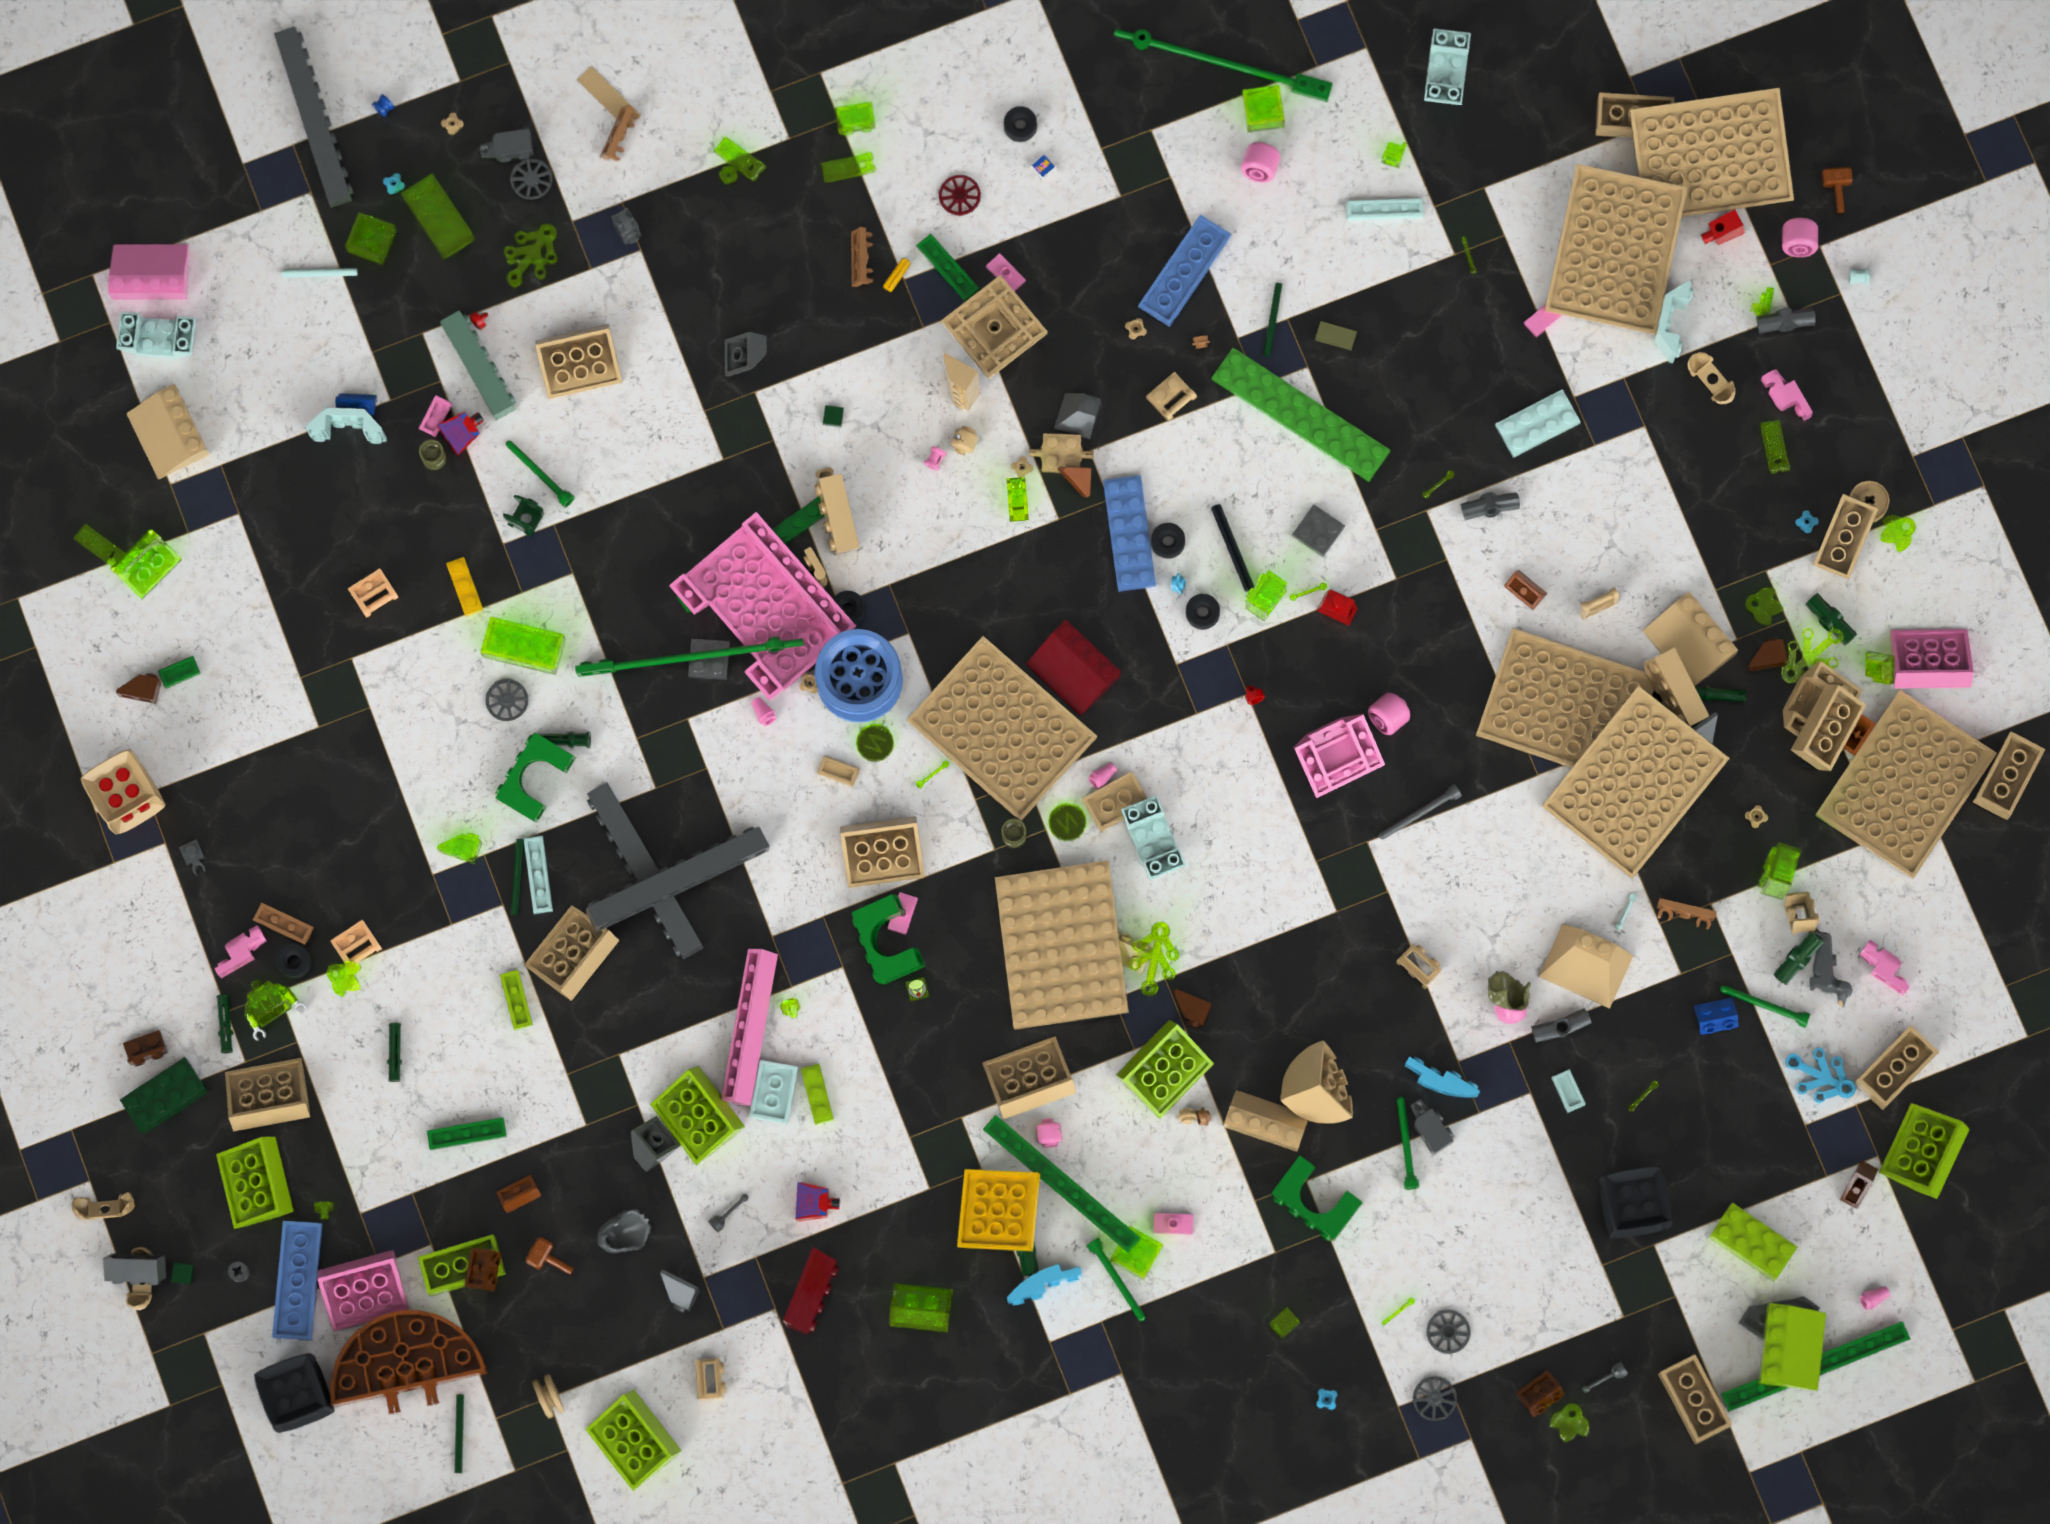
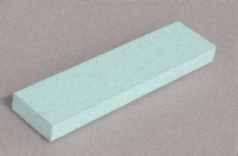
M1423 199L1347 200L1348 220L1423 218Z
M543 836L524 838L533 913L553 912Z

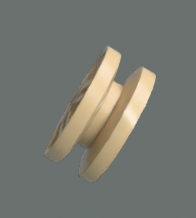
M1861 482L1851 491V497L1863 502L1871 499L1872 503L1870 505L1879 508L1873 523L1880 520L1887 512L1890 501L1889 495L1884 486L1878 482Z
M547 1374L544 1376L546 1385L542 1386L537 1379L532 1382L539 1402L547 1418L550 1419L553 1417V1407H556L560 1414L565 1412V1409L552 1378Z

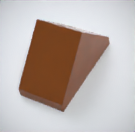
M1065 466L1058 468L1060 473L1082 497L1088 498L1090 496L1091 468Z
M1861 714L1843 749L1855 756L1876 723Z

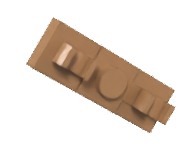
M629 105L622 107L600 155L604 160L620 161V158L615 153L616 151L624 152V149L620 146L617 147V145L625 138L626 127H635L630 121L631 117L639 119V115L632 113L634 108Z
M859 227L851 232L852 286L855 287L873 282V279H868L866 274L873 272L870 268L866 269L869 258L867 248L873 245L868 243L866 238L872 237V233H866V228Z
M1659 898L1657 908L1660 909L1658 918H1661L1663 912L1669 914V921L1673 917V912L1679 914V917L1684 919L1697 917L1696 927H1699L1701 921H1705L1707 923V930L1711 926V921H1714L1717 912Z
M261 903L253 918V921L306 945L314 929L312 926L264 903Z

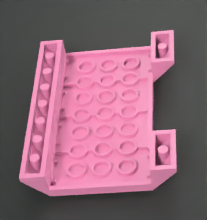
M757 512L743 522L740 529L687 574L683 573L669 585L694 615L710 606L744 646L762 644L771 637H780V640L784 641L803 638L804 646L785 648L776 652L760 651L751 653L757 661L744 672L769 701L785 691L816 664L821 649L832 637L856 627L852 620Z

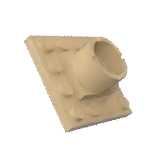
M1001 275L941 320L944 327L988 380L1048 334V331Z

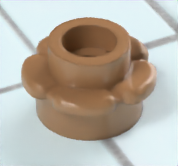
M1208 335L1193 337L1192 345H1196L1197 349L1207 347V343H1210Z
M1201 1107V1110L1195 1112L1197 1114L1196 1121L1199 1126H1208L1209 1121H1211V1114L1209 1110Z

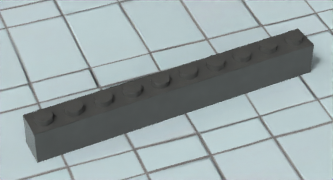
M295 26L274 33L328 203L330 207H335L352 201L351 194L354 193L351 184H347L345 180L348 174L345 166L341 167L340 160L343 159L340 150H336L334 146L337 140L334 132L330 133L329 127L332 125L329 116H325L323 112L326 106L323 98L319 99L318 93L321 91L318 82H314L312 76H315L313 66L308 65L307 59H310L307 48L303 49L301 44L304 42L302 32H297Z
M606 782L587 793L590 798L587 800L592 810L596 809L599 814L596 816L601 826L605 825L608 832H606V835L610 842L615 841L618 846L615 849L620 859L625 858L627 862L624 865L630 875H635L637 880L634 883L641 882L640 880L645 876L651 875L652 877L658 874V868L609 784ZM674 896L653 906L656 912L653 916L658 924L662 922L665 929L662 931L667 940L672 939L675 945L672 948L677 957L681 955L684 960L703 949V945Z
M750 827L744 830V834L740 836L733 835L727 838L725 843H716L710 846L708 851L696 852L692 855L691 859L679 860L675 863V866L669 869L668 867L662 868L657 872L658 874L652 877L651 875L645 876L640 880L641 882L635 885L633 883L628 884L618 893L614 891L606 895V898L601 901L597 899L590 902L586 909V914L595 931L603 930L768 852L770 846L760 827Z

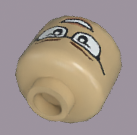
M962 426L955 430L951 445L955 448L956 453L965 455L974 451L978 441V435L975 434L976 431L974 429Z

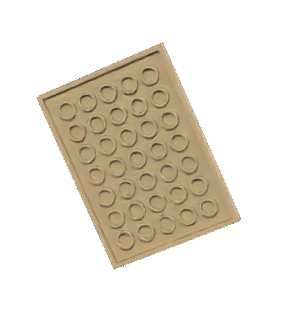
M1780 88L1629 110L1638 177L1687 187L1681 217L1794 201Z
M1576 164L1544 311L1656 335L1688 188Z
M1512 628L1476 736L1573 768L1635 689L1640 686L1652 696L1654 682L1646 672Z
M984 636L981 637L906 720L1020 821L1029 814L1097 738V735Z
M1638 686L1542 807L1633 879L1730 758L1643 688Z
M1899 690L1815 816L1913 879L1997 753Z
M1109 860L995 877L1014 1029L1129 1013Z

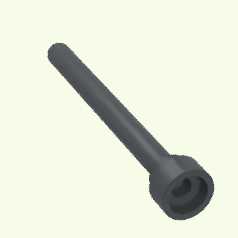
M1454 783L1448 786L1443 795L1380 832L1379 838L1385 839L1449 799L1457 800L1462 797L1459 789Z

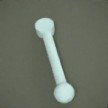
M1630 894L1629 902L1620 921L1615 924L1617 930L1622 929V923L1632 903L1637 899L1635 894Z

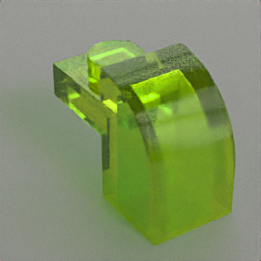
M1025 477L1006 478L1010 522L1029 520Z

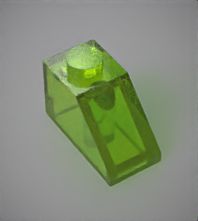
M462 833L439 844L436 849L439 853L475 864L483 843L476 834L468 833L466 835Z

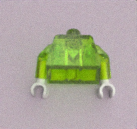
M255 980L251 983L253 990L247 994L248 1002L245 1005L244 1015L250 1028L254 1029V1039L259 1041L257 1037L259 1031L262 1032L264 1038L266 1037V1032L260 1029L259 1025L262 1028L292 1009V1004L297 1015H301L297 1011V1007L303 1006L306 1010V1006L297 1001L298 998L288 987L278 983L273 985L270 981L262 983L261 980Z

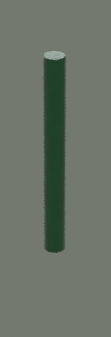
M1275 283L1263 352V356L1266 357L1271 356L1283 285L1281 283Z
M516 839L510 913L513 916H518L524 839Z
M456 1394L455 1474H462L464 1394Z

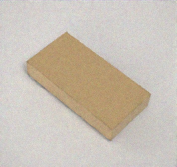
M823 756L817 774L853 787L860 768Z

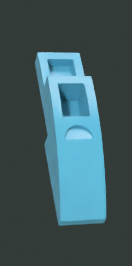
M1409 1057L1405 1063V1067L1420 1075L1417 1083L1430 1090L1449 1096L1465 1098L1477 1097L1480 1093L1476 1084L1471 1081H1463L1461 1079L1462 1076L1455 1071H1451V1073L1446 1071L1442 1077L1440 1076V1071L1433 1067L1427 1068L1423 1065L1424 1062L1417 1057Z
M1059 1264L1041 1270L1027 1278L1007 1297L1008 1304L1012 1303L1013 1306L1019 1305L1028 1298H1031L1032 1301L1041 1299L1046 1294L1045 1286L1047 1285L1049 1288L1060 1286V1282L1066 1280L1068 1283L1079 1281V1277H1082L1081 1269L1076 1267L1061 1271Z

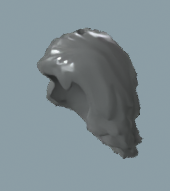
M638 1209L622 1211L620 1214L610 1218L599 1228L598 1245L606 1252L614 1254L641 1249L645 1246V1241L651 1232L648 1218H645L644 1213L640 1214Z

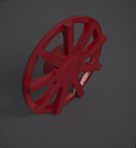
M955 175L946 179L939 190V201L946 212L957 216L973 212L981 200V191L975 180L965 175ZM956 178H964L961 187H958ZM951 180L955 187L954 190L945 186ZM967 180H969L974 185L966 190L965 185ZM943 189L952 193V195L942 197ZM977 189L978 196L968 195L969 192ZM953 199V202L948 207L943 202ZM967 199L976 200V203L971 206ZM956 203H958V212L951 210ZM962 203H965L969 209L962 212Z

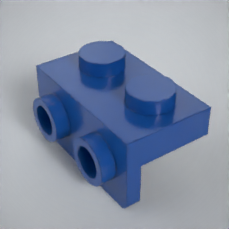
M339 393V396L335 398L336 408L365 409L369 415H374L377 395Z
M1732 998L1694 1005L1701 1035L1738 1027V1014Z

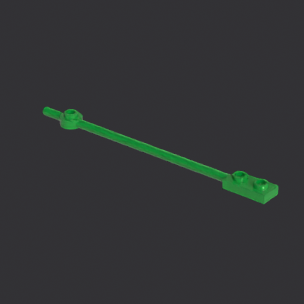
M1116 28L1114 36L1133 41V45L1140 50L1153 46L1291 85L1293 86L1292 93L1328 102L1333 86L1331 82L1297 73L1294 79L1152 39L1150 33L1143 29L1131 33ZM1144 36L1145 40L1141 41L1139 37Z
M771 637L762 644L616 663L610 661V659L599 660V663L586 661L575 666V670L579 677L615 673L617 672L616 670L752 652H776L785 648L804 646L803 638L784 641L780 640V637Z

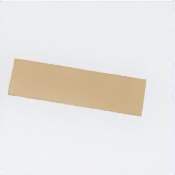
M592 66L577 79L616 119L622 107L628 105L632 107ZM633 109L632 113H636L640 117L641 115L635 109ZM633 117L630 119L632 124L637 120Z

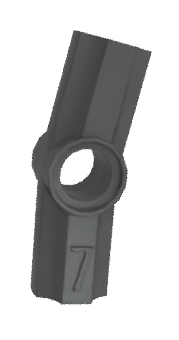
M1784 308L1773 314L1757 316L1756 321L1759 334L1777 330L1787 332L1794 330L1796 327L1815 325L1816 316L1813 308L1800 310Z
M1488 492L1481 495L1480 499L1460 504L1464 520L1484 515L1491 518L1503 511L1520 509L1519 495L1516 492L1502 495Z
M1583 1008L1564 1018L1531 1026L1533 1039L1535 1043L1555 1038H1564L1568 1034L1592 1024L1588 1012ZM1562 1023L1567 1027V1031L1559 1032L1556 1026Z

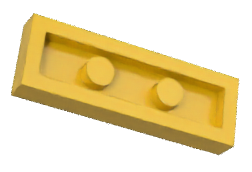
M462 557L446 563L465 616L483 611L465 558Z

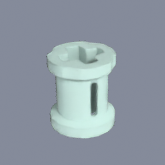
M1849 268V284L1854 282L1869 285V268H1865V270Z

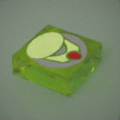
M924 977L905 982L910 1001L929 997Z

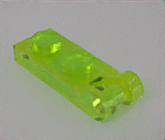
M726 136L714 149L715 154L754 182L758 178L757 175L766 168L761 161L755 159ZM751 165L754 166L752 171L748 169Z
M872 152L821 163L825 183L876 172L875 165L872 163ZM865 162V167L860 168L859 163Z
M1780 420L1761 423L1760 428L1770 474H1776L1777 471L1782 470L1784 472L1790 471ZM1781 459V463L1776 464L1775 460Z
M84 524L74 537L75 541L113 569H116L118 567L117 563L127 555L87 524ZM112 552H114L115 555L112 557V559L109 558V555Z

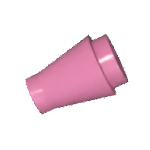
M760 697L751 702L760 724L768 726L776 720L775 711L762 701Z
M1110 762L1091 772L1088 779L1096 789L1102 788L1114 773L1117 772V769Z
M1886 1286L1864 1291L1859 1296V1299L1864 1309L1872 1310L1883 1300L1890 1297V1292Z

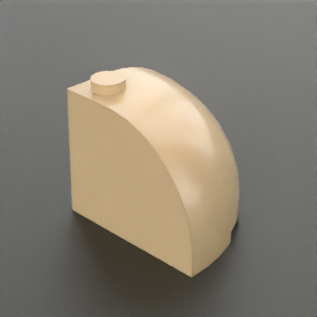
M1323 1040L1303 1050L1290 1064L1283 1078L1280 1098L1284 1105L1303 1119L1316 1123H1338L1353 1118L1352 1099L1350 1095L1347 1096L1345 1085L1348 1082L1343 1069H1338L1334 1061L1336 1056Z

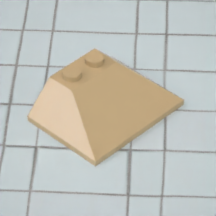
M1818 661L1799 678L1783 709L1784 727L1796 736L1800 734L1826 684L1840 685L1858 699L1863 690L1822 661Z
M1562 924L1539 977L1610 1009L1633 956L1617 944L1583 929Z

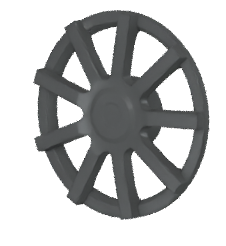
M528 158L514 166L510 177L511 186L514 192L524 199H538L544 196L552 185L551 170L543 161ZM530 163L538 164L534 171L531 170ZM527 164L528 172H525L520 167ZM541 166H543L547 170L543 173L537 174ZM517 170L524 175V177L514 176ZM549 175V183L539 178ZM514 181H524V183L516 188ZM539 183L547 186L542 193L537 186ZM528 186L526 196L519 192L523 187ZM535 187L539 195L530 196L531 188Z
M512 679L496 681L486 693V707L489 713L498 720H515L527 709V691L522 684ZM507 683L506 692H503L499 686L500 684ZM511 683L518 686L512 693H510ZM495 687H497V689L501 693L500 696L491 694L492 690ZM522 689L525 697H514ZM489 697L496 698L499 700L498 702L489 705ZM515 701H525L523 709L517 706ZM498 705H501V708L498 714L496 715L491 709ZM511 707L516 708L520 713L512 717ZM504 708L508 710L509 718L500 717Z
M1443 1310L1431 1317L1427 1325L1426 1334L1430 1345L1435 1350L1444 1354H1453L1461 1351L1467 1345L1471 1330L1467 1319L1461 1313L1454 1310ZM1452 1313L1450 1323L1446 1322L1443 1314ZM1439 1315L1442 1319L1443 1326H1440L1437 1323L1433 1322L1434 1319ZM1457 1315L1463 1321L1454 1326L1453 1322L1455 1316ZM1466 1324L1467 1333L1457 1331V1328ZM1431 1325L1440 1329V1332L1430 1334ZM1440 1335L1441 1339L1435 1345L1431 1337ZM1456 1335L1466 1336L1463 1344L1457 1340ZM1444 1340H1447V1350L1439 1348ZM1454 1340L1459 1348L1451 1350L1450 1341Z
M1436 1376L1427 1377L1414 1390V1407L1427 1420H1443L1450 1416L1456 1407V1390L1444 1378ZM1432 1380L1441 1381L1437 1390H1434ZM1428 1381L1431 1391H1426L1421 1385ZM1443 1384H1447L1450 1390L1441 1393L1440 1390ZM1418 1390L1426 1394L1427 1397L1416 1399ZM1453 1393V1401L1443 1398L1445 1395ZM1427 1401V1405L1420 1410L1417 1402ZM1442 1403L1452 1405L1448 1413L1442 1406ZM1430 1406H1432V1417L1424 1414ZM1436 1407L1441 1409L1444 1414L1443 1416L1435 1417Z

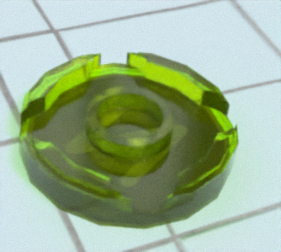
M874 723L860 730L857 735L856 746L862 758L871 762H879L888 758L892 753L894 739L887 727Z
M1062 803L1056 806L1051 811L1048 819L1052 835L1065 842L1078 839L1086 828V816L1083 810L1075 804Z

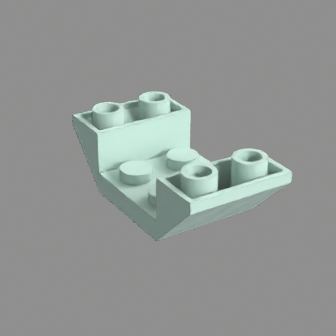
M1433 29L1424 101L1462 105L1471 33Z
M1686 281L1665 294L1655 342L1669 363H1673L1674 359L1679 357L1682 342L1679 341L1680 335L1669 333L1671 321L1668 319H1671L1674 308L1684 310L1686 304L1690 305L1694 288H1690L1692 281Z
M121 312L116 348L138 356L177 359L192 355L196 318L177 316L176 320L143 318L140 313Z
M325 408L306 425V430L311 439L317 442H324L325 439L330 440L331 425L336 428H344L345 425L357 429L363 428V433L370 443L381 444V441L387 442L383 429L365 409Z
M1157 795L1121 809L1128 832L1150 880L1186 866L1180 849L1177 848L1166 822L1164 811Z

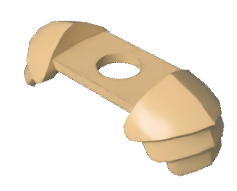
M1704 352L1691 355L1688 360V369L1692 376L1697 375L1712 392L1713 396L1711 399L1718 404L1732 402L1735 396L1734 383L1732 381L1728 382L1712 364L1714 359ZM1711 373H1715L1718 376V381L1715 384H1710L1707 381V377Z
M125 1192L119 1195L118 1200L91 1203V1199L88 1197L85 1199L83 1197H75L71 1205L76 1217L83 1220L125 1216L134 1209L135 1202L131 1193ZM103 1206L110 1207L107 1213L99 1212Z
M138 1247L131 1251V1254L153 1255L150 1250L144 1247ZM148 1283L133 1285L132 1293H127L126 1295L127 1306L135 1310L144 1309L152 1298V1285H148Z

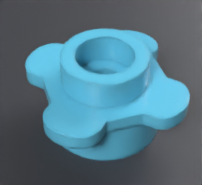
M394 173L392 177H386L383 180L389 194L397 193L405 188V184L401 182V176L398 173Z
M1804 511L1801 518L1796 520V525L1804 530L1805 533H1810L1813 526L1817 525L1819 520L1810 515L1809 511Z
M1177 573V576L1172 577L1171 588L1172 591L1182 594L1183 589L1186 587V580L1180 573Z
M1320 1389L1318 1391L1319 1401L1316 1403L1317 1407H1327L1333 1410L1336 1407L1335 1398L1337 1397V1392Z

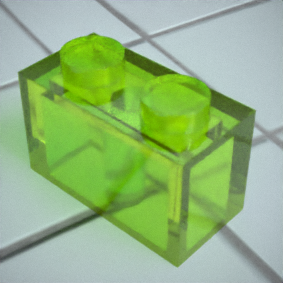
M872 101L835 107L839 135L849 136L854 134V132L861 131L867 133L872 131V129H876Z

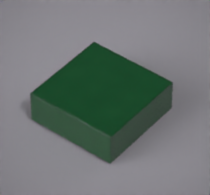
M825 405L822 424L842 427L844 408Z
M174 1263L171 1282L191 1285L194 1265Z

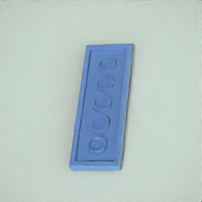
M1200 215L1138 307L1170 327L1226 246L1232 234Z
M1141 475L1103 480L1118 592L1156 587Z
M283 1221L272 1338L312 1341L322 1223Z

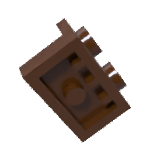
M160 1030L123 1043L128 1057L127 1061L131 1066L134 1065V1067L145 1064V1061L151 1058L152 1060L164 1057L163 1054L168 1053Z
M471 1248L464 1286L494 1292L497 1284L498 1269L501 1263V1253L488 1249Z
M1546 1370L1517 1391L1516 1395L1527 1407L1532 1417L1542 1414L1551 1404L1558 1402L1564 1395L1560 1384Z

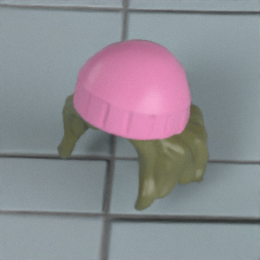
M1496 971L1495 974L1488 978V998L1494 1004L1495 1013L1499 1020L1507 1024L1518 1023L1526 1016L1531 983L1528 982L1523 986L1519 980H1515L1509 973L1505 971L1499 973Z

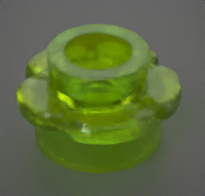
M725 166L719 173V177L723 180V183L730 184L737 180V170L734 167Z

